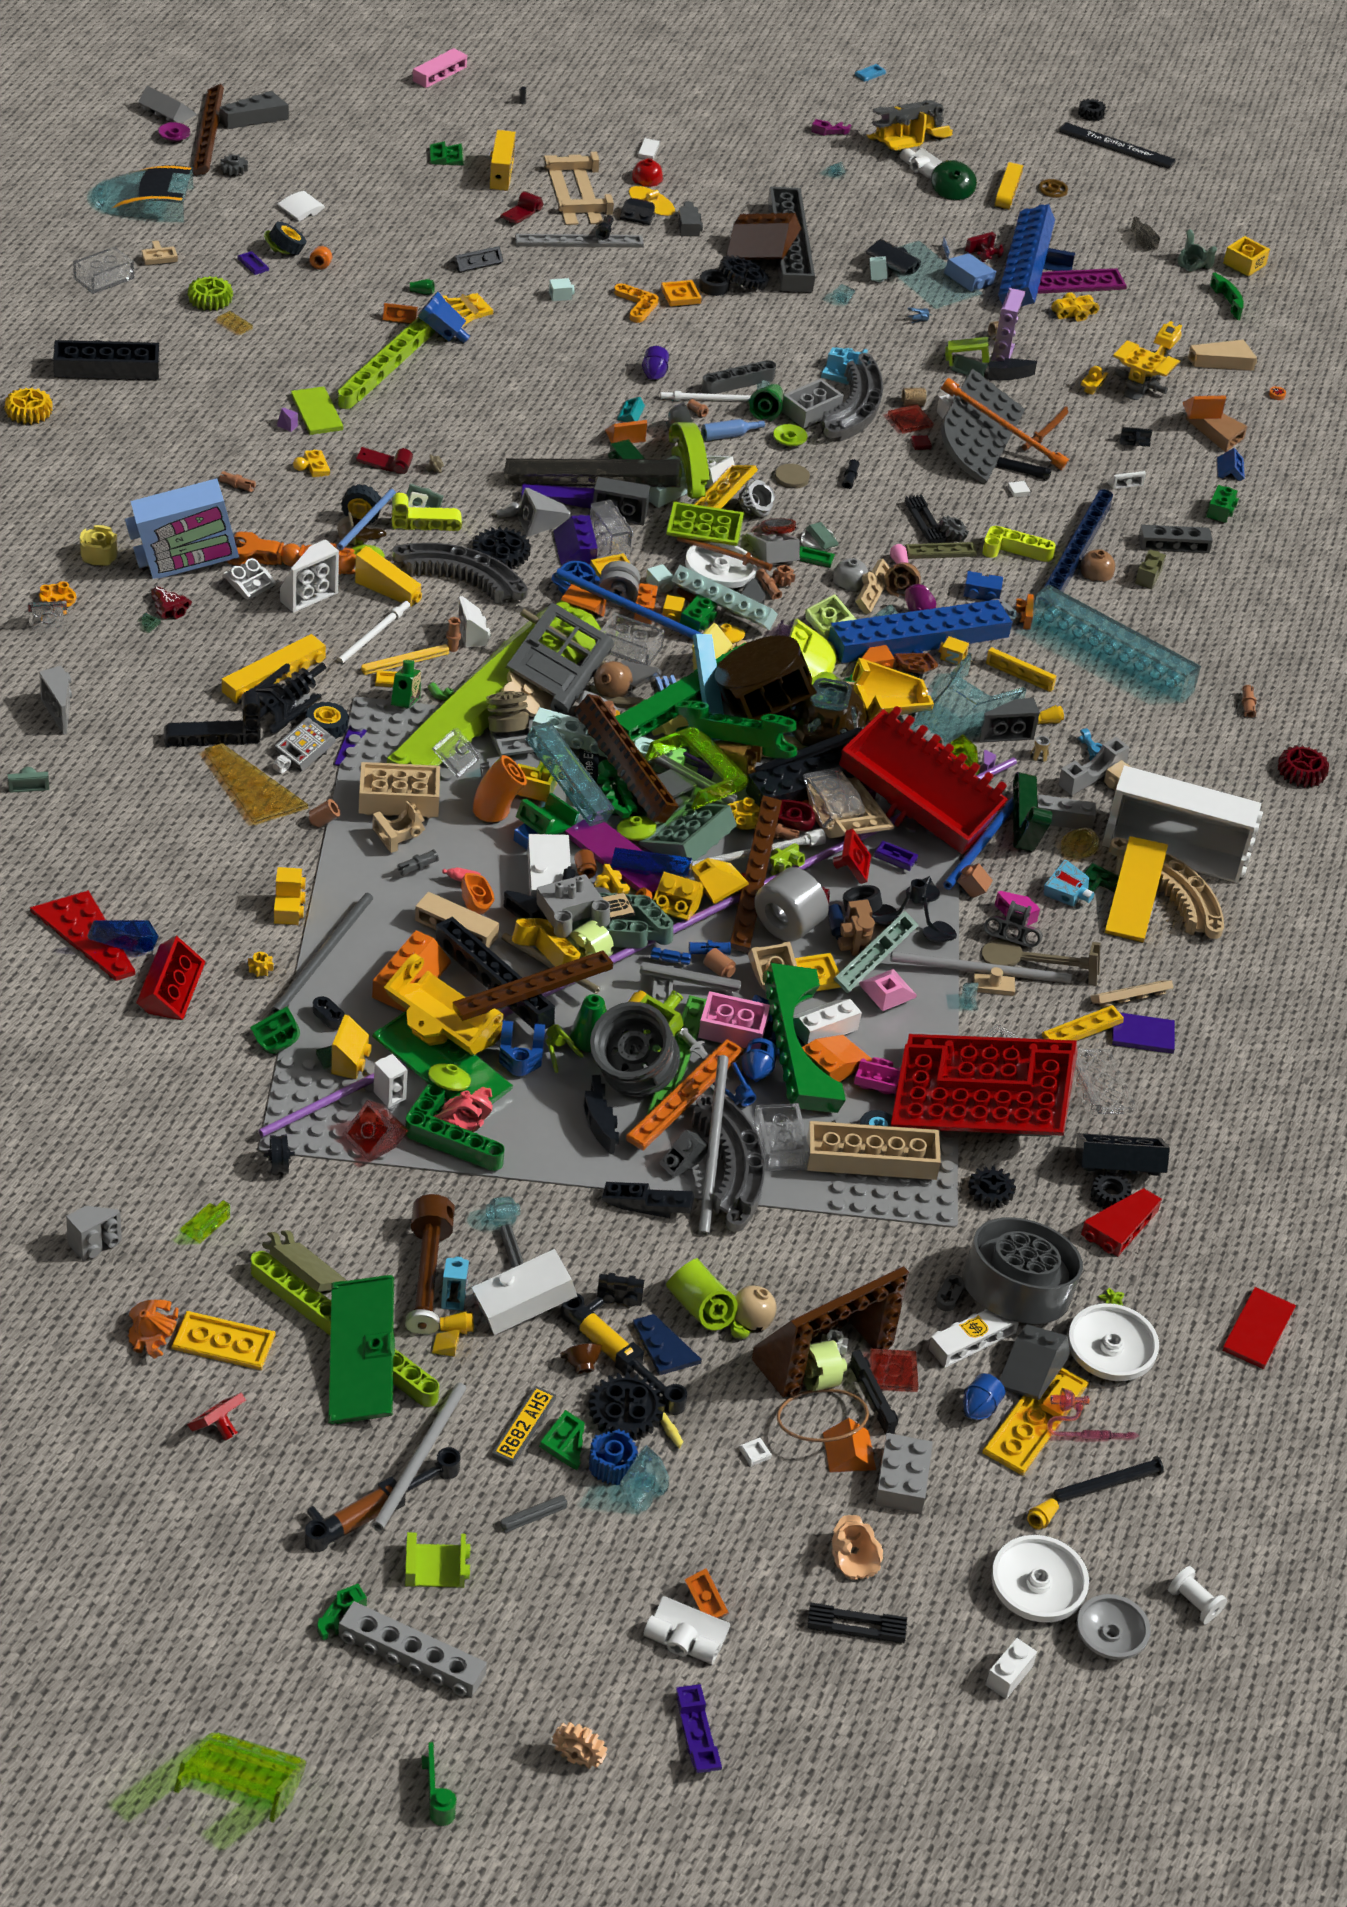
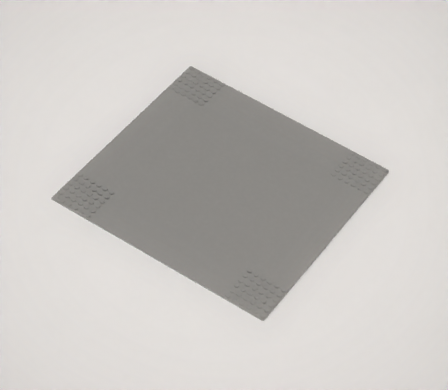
M354 697L347 731L350 726L355 732H360L363 729L368 731L362 738L357 734L349 736V742L355 746L346 749L347 756L339 766L332 800L338 805L340 816L327 823L295 979L365 893H370L373 896V900L289 1003L288 1008L300 1028V1036L293 1045L279 1052L263 1127L374 1073L375 1062L392 1054L376 1041L372 1035L375 1031L402 1014L403 1011L372 998L373 979L415 930L436 940L435 929L415 921V907L427 892L467 908L462 897L461 881L453 880L447 874H443V869L448 870L458 867L477 871L488 881L495 900L489 910L482 916L499 923L498 938L490 946V950L522 978L550 969V967L502 940L504 933L513 936L516 920L519 919L503 907L504 892L509 890L530 895L527 850L513 841L514 830L524 824L516 818V814L523 799H528L539 808L544 807L546 802L516 795L512 801L510 813L502 821L486 822L475 816L473 813V801L476 790L482 780L480 764L487 762V758L500 757L492 742L489 727L484 730L482 735L473 737L472 742L466 746L462 745L458 752L438 765L440 766L438 817H423L425 821L422 824L425 830L418 837L399 842L398 851L390 853L372 828L373 815L359 814L361 762L387 763V758L441 706L414 703L410 708L391 705V700ZM529 716L530 733L532 730V723L535 718ZM649 732L642 736L669 744L664 733L654 736L652 732ZM535 737L538 746L537 752L509 755L508 757L514 760L517 765L519 763L537 768L542 757H548L544 755V751L551 741ZM679 741L673 744V746L687 749L686 752L690 754V749L683 746ZM572 748L561 761L560 779L553 794L580 812L576 824L594 813L617 831V825L625 818L609 813L611 804L605 803L606 795L601 793L603 785H598L597 804L578 802L579 749ZM705 754L704 757H697L715 766L711 781L737 795L736 801L749 797L746 793L748 777L709 759L708 754ZM599 755V763L607 760V757ZM761 757L760 762H756L755 767L777 758ZM684 762V766L697 773V767ZM696 786L692 800L688 801L693 803L728 804ZM876 792L875 801L886 815L892 805L888 803L887 799ZM896 809L893 816L901 813V811ZM383 815L387 820L390 821L399 818V815ZM913 818L903 820L899 827L894 825V828L891 830L880 831L862 840L871 854L868 881L866 883L860 884L848 866L839 869L834 867L833 857L842 855L843 850L804 869V871L815 878L821 887L830 889L828 906L838 904L842 907L844 923L847 915L843 903V894L847 890L862 885L876 886L880 889L882 904L891 905L898 911L906 897V890L910 887L911 881L930 876L940 892L939 899L927 902L930 922L932 924L936 921L948 923L956 931L957 938L946 942L928 940L923 935V928L928 926L923 902L914 903L909 899L902 913L906 911L919 926L893 951L959 960V882L957 881L950 890L943 886L945 880L959 864V852ZM816 820L810 831L822 829ZM733 828L728 835L719 840L718 844L712 846L705 855L697 860L750 849L755 828L748 830ZM800 831L799 837L804 836L806 832ZM565 832L554 835H565ZM825 834V844L812 847L810 845H800L799 852L805 855L806 860L844 841L845 836L828 838ZM774 836L773 843L786 841V839L782 838L776 839ZM569 839L570 863L572 869H575V877L580 875L577 873L574 856L583 849ZM629 840L667 869V863L670 861L639 844L640 840ZM882 841L918 854V860L911 867L910 871L874 857V853ZM433 849L437 852L434 855L438 854L439 861L424 866V869L420 871L414 870L404 876L400 874L402 870L398 871L397 864L412 859L414 855H422ZM749 857L728 861V863H731L739 873H745ZM596 859V874L589 879L593 885L596 881V876L601 875L603 872V865ZM770 861L768 863L765 879L773 876L770 872L772 870V865ZM689 871L687 875L680 876L695 881L692 871ZM621 879V884H627ZM628 885L630 887L628 894L635 895L637 891ZM737 891V892L731 894L730 896L726 897L725 899H727V898H729V897H731V896H733V895H735V894H737V893H739V892H741V891ZM705 893L698 910L694 914L715 905ZM739 902L674 933L673 941L670 944L661 945L656 942L614 963L612 970L586 978L600 987L599 993L595 995H599L604 999L606 1010L620 1003L628 1002L633 993L639 990L651 996L652 976L640 973L642 962L674 966V968L719 976L704 965V958L707 954H691L690 964L683 965L681 962L672 963L662 961L660 958L659 960L652 959L651 950L653 947L661 948V950H673L683 954V952L689 953V942H707V940H712V942H730ZM668 915L673 921V925L683 920ZM757 915L750 950L754 947L760 948L788 942L772 935L764 927ZM828 915L803 937L790 942L795 958L831 953L839 972L858 956H852L850 950L840 951L838 940L831 933ZM875 924L871 942L888 926ZM535 945L530 946L535 950L539 951V949ZM612 947V948H611V952H613L612 955L615 954V953H618V952H620V951H622V950H624V949H626V948H625V947ZM731 949L730 955L725 954L736 963L735 973L729 978L741 981L739 992L673 980V990L676 991L675 995L678 992L683 997V1000L680 1001L674 1010L681 1013L682 1016L689 995L707 999L709 991L752 1000L754 995L767 999L766 991L762 989L754 974L748 953ZM446 953L451 960V964L439 977L440 980L465 997L488 990ZM889 953L861 981L894 969L916 993V998L882 1011L858 983L848 994L842 987L816 991L811 999L805 1000L795 1007L794 1015L835 1000L851 999L862 1014L858 1030L844 1036L869 1057L892 1061L894 1068H901L904 1048L909 1034L959 1036V970L890 961L891 953ZM576 982L545 997L555 1005V1024H559L569 1037L570 1029L584 998L594 994ZM316 997H328L344 1011L345 1015H349L369 1034V1044L372 1045L369 1057H365L364 1070L359 1072L357 1079L331 1074L332 1043L338 1029L329 1028L314 1015L313 1000ZM508 1006L499 1008V1009H497V1010L500 1011V1010H502V1009H504V1008H506V1007H508ZM515 1013L503 1018L506 1021H514L511 1048L519 1047L532 1050L534 1029ZM545 1029L542 1065L527 1075L515 1076L499 1063L501 1038L496 1044L475 1054L513 1085V1089L492 1104V1111L484 1120V1124L474 1132L503 1144L505 1148L504 1164L497 1171L488 1170L414 1141L406 1136V1116L428 1085L424 1079L408 1066H406L408 1071L405 1100L388 1108L374 1093V1083L265 1137H261L259 1151L268 1153L270 1149V1135L281 1136L282 1134H287L288 1148H290L291 1152L295 1151V1156L595 1189H604L606 1182L649 1183V1187L652 1190L693 1191L694 1199L702 1200L707 1154L698 1165L676 1177H672L659 1162L685 1129L699 1134L707 1143L709 1142V1136L704 1137V1131L698 1132V1126L692 1127L693 1111L696 1106L695 1100L644 1151L626 1141V1135L647 1116L654 1094L644 1097H630L617 1092L605 1080L592 1052H584L579 1049L583 1054V1058H580L567 1043L562 1046L553 1045L559 1070L558 1073H555L549 1048L545 1042L548 1038L546 1034L547 1029ZM698 1037L696 1040L697 1042H705L703 1048L709 1055L722 1044ZM614 1049L611 1052L612 1055H616L618 1053V1051ZM695 1052L691 1054L683 1080L704 1061ZM743 1055L735 1062L740 1071H743ZM777 1055L773 1072L758 1082L750 1079L743 1071L757 1098L754 1103L747 1107H743L741 1103L736 1106L754 1126L760 1138L765 1157V1176L758 1206L957 1227L958 1131L939 1130L941 1164L937 1180L807 1171V1133L810 1121L859 1124L860 1118L871 1110H881L893 1115L896 1093L883 1094L876 1089L860 1088L854 1084L856 1071L840 1082L843 1085L846 1101L838 1113L791 1108L790 1101L787 1098L786 1082L783 1080V1068L780 1064L779 1055ZM731 1065L727 1069V1075L730 1080L726 1081L725 1088L735 1095L736 1088L742 1084ZM592 1075H601V1084L605 1083L606 1088L603 1099H607V1107H613V1115H617L618 1124L615 1132H619V1145H615L614 1154H610L598 1142L585 1116L584 1095L585 1091H591ZM712 1084L703 1094L714 1097L715 1086ZM725 1094V1097L728 1098L731 1102H733V1100ZM718 1154L714 1194L715 1192L718 1193V1188L721 1187V1183L724 1180V1166H722L723 1160L720 1159L721 1154Z

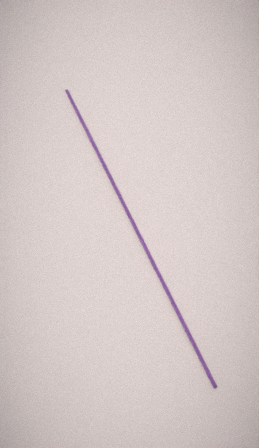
M1013 757L976 776L982 779L986 772L995 775L1016 765L1017 760ZM901 813L889 819L893 825ZM878 832L857 835L862 841ZM844 841L806 859L805 864L802 866L794 865L792 867L804 870L842 851ZM778 874L765 879L764 885ZM741 892L694 914L688 921L682 920L674 924L673 934L739 902ZM648 940V944L644 948L656 943V941ZM626 948L611 955L609 958L614 964L644 948ZM571 984L542 993V995L547 997ZM509 1007L500 1010L504 1015L503 1018L514 1013ZM374 1073L259 1129L260 1136L265 1137L374 1083Z

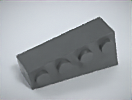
M267 91L263 94L254 95L250 98L241 99L219 107V122L227 129L246 127L250 124L259 125L263 122L272 123L276 122V120H289V105L273 91Z

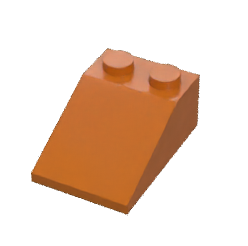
M844 1035L818 1038L802 1047L807 1056L819 1069L838 1082L858 1071L861 1059L864 1058L868 1062L872 1060L871 1057Z

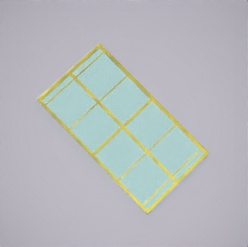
M919 240L899 246L904 247L909 254L921 260V265L917 272L913 273L907 270L905 274H902L887 266V268L936 309L982 294L979 290L969 291L944 273L947 263Z

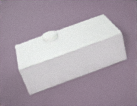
M529 834L527 856L530 896L537 898V887L562 881L564 869L571 866L569 835Z
M555 1249L472 1287L477 1303L494 1335L577 1297L573 1281Z

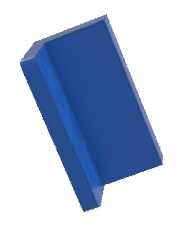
M1235 448L1217 457L1219 478L1232 473L1238 481L1245 479L1244 459Z

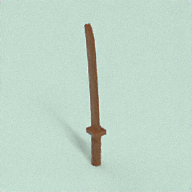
M1065 406L1039 433L1034 432L1032 440L1034 439V441L1036 440V442L1041 443L1043 438L1068 414V407ZM1028 443L1022 445L1024 451L1032 447Z
M677 537V541L742 560V564L745 566L747 563H750L768 571L772 569V564L751 557L750 552L742 555L698 540Z

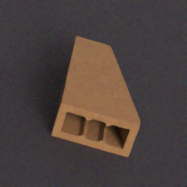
M1222 413V417L1219 419H1189L1188 415H1186L1187 421L1225 452L1245 438L1247 426Z

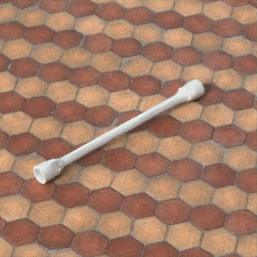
M823 829L806 832L802 837L773 843L771 851L776 848L785 849L794 843L799 846L810 845V847L822 845L826 842V836ZM750 849L714 856L711 859L728 862L749 857ZM704 859L693 862H684L683 860L667 863V873L677 876L687 875L691 871L690 867Z

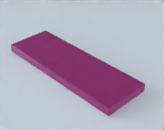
M1117 268L1042 272L1037 294L1126 290L1127 285Z
M594 813L565 830V835H569V839L581 849L591 850L594 858L603 866L604 864H610L613 870L621 873L622 880L633 889L638 891L644 887L652 892V897L655 895L663 872H667V869Z

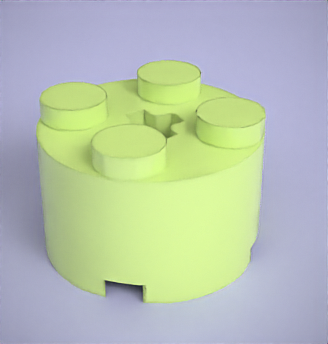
M596 921L586 922L572 931L571 935L567 937V940L580 952V958L604 950L608 957L613 953L611 952V948L614 946L611 935L604 926L599 927L596 925L598 923Z
M834 1340L810 1345L803 1380L807 1390L819 1391L841 1384L843 1372L847 1371V1362L844 1358H841Z

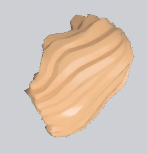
M843 1516L833 1530L832 1554L835 1558L834 1561L843 1574L851 1580L873 1577L881 1568L883 1560L882 1546L875 1539L872 1527L868 1523L863 1524L860 1516ZM852 1547L859 1548L857 1554L851 1553Z

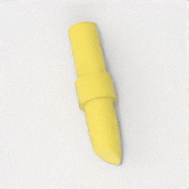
M663 1413V1419L660 1422L664 1427V1431L680 1449L683 1440L675 1425L672 1424L666 1413Z

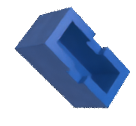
M968 571L963 597L986 601L1000 599L1003 577L989 575V577L982 576V573Z

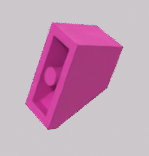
M1005 891L997 892L995 906L1006 917L1011 902L1015 901L1018 905L1032 907L1027 925L1037 922L1040 908L1029 897Z

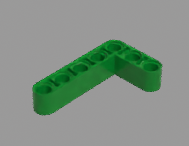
M433 1082L428 1084L406 1116V1136L414 1141L488 1170L497 1171L501 1169L504 1164L505 1153L503 1144L433 1117L439 1114L444 1106L445 1089Z

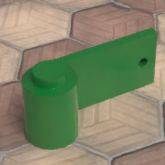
M428 1742V1756L422 1755V1769H428L429 1815L434 1824L447 1826L455 1819L457 1798L454 1792L449 1789L435 1788L434 1742Z

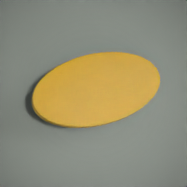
M633 186L629 189L631 198L653 202L655 214L671 216L675 213L674 205L665 196L660 194L658 190L642 186Z

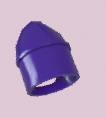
M651 346L646 349L642 368L648 379H660L666 374L669 362L668 351L661 346Z

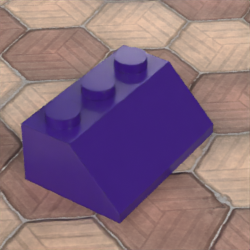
M590 515L571 516L553 530L561 566L570 561H582L590 565L591 560L597 559L598 547Z

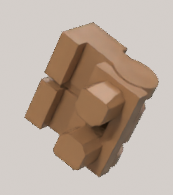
M868 899L848 902L845 923H842L840 927L842 937L838 938L840 951L850 950L852 956L860 954L872 940L875 921L872 918L873 912Z

